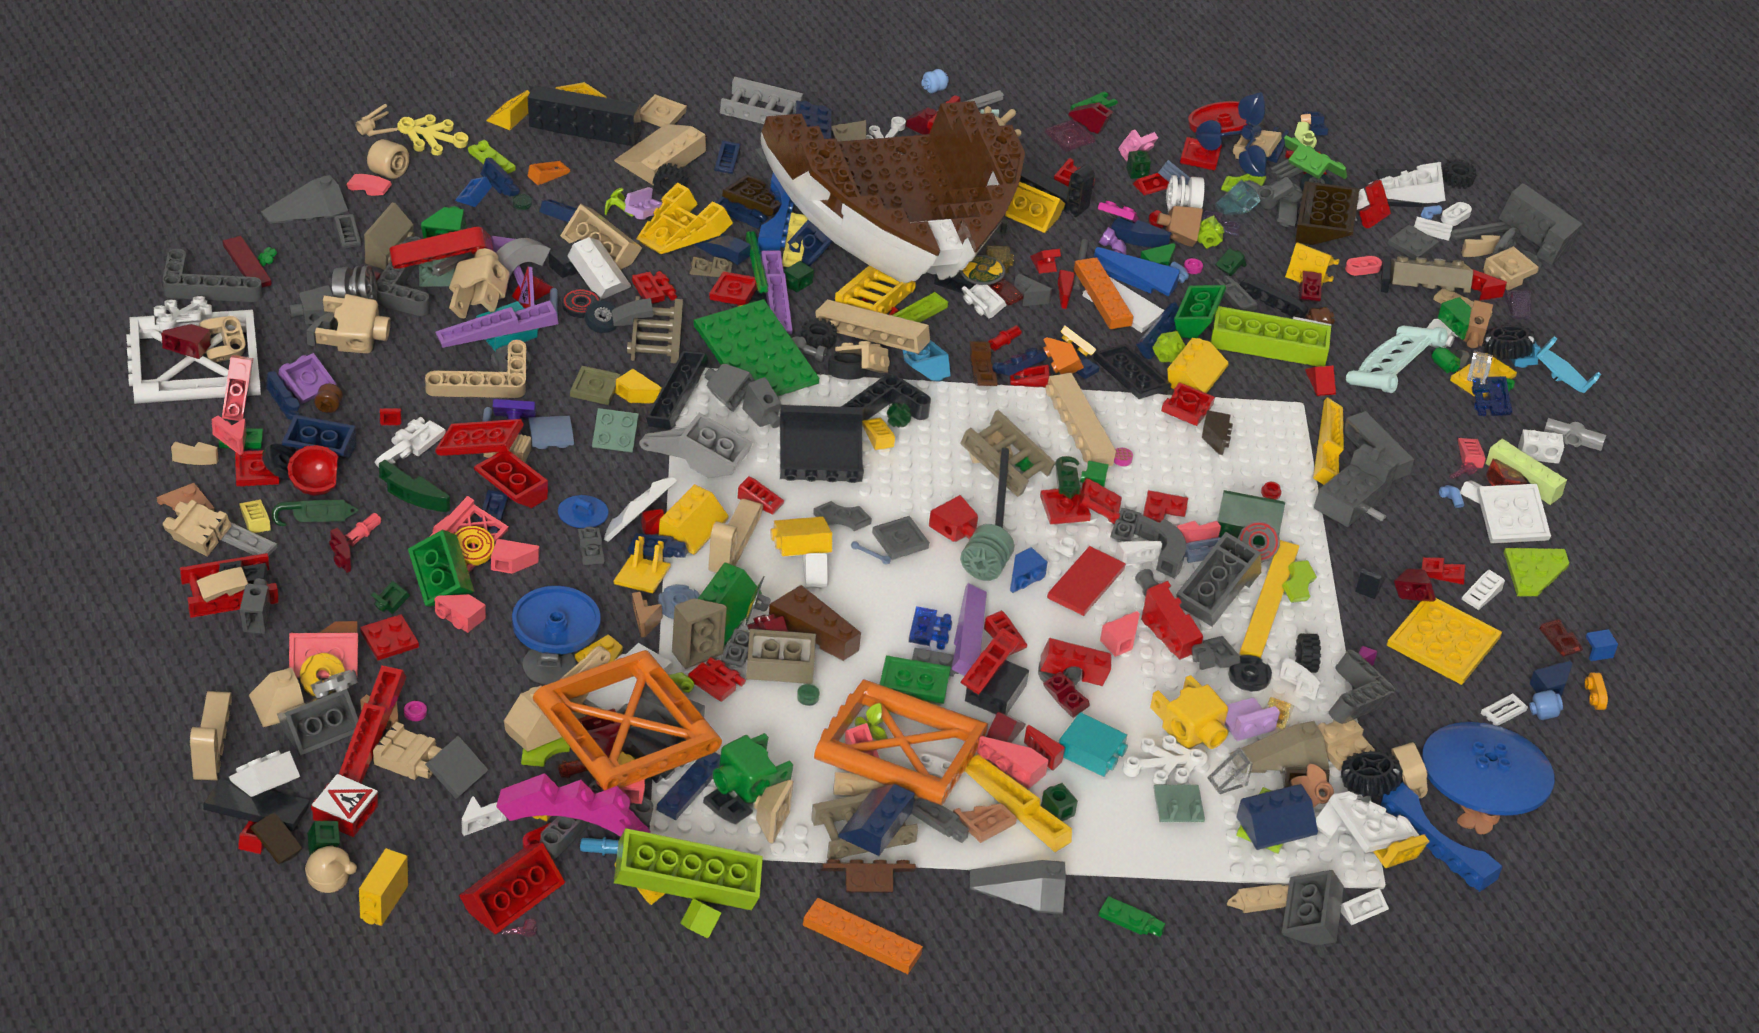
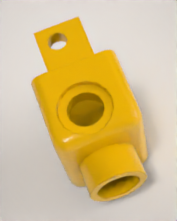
M1189 675L1185 677L1183 689L1180 690V696L1171 702L1159 690L1153 692L1150 708L1163 720L1162 728L1169 735L1174 736L1176 741L1183 747L1190 749L1203 742L1209 749H1214L1220 746L1227 738L1228 730L1224 726L1228 706L1209 684L1202 686Z

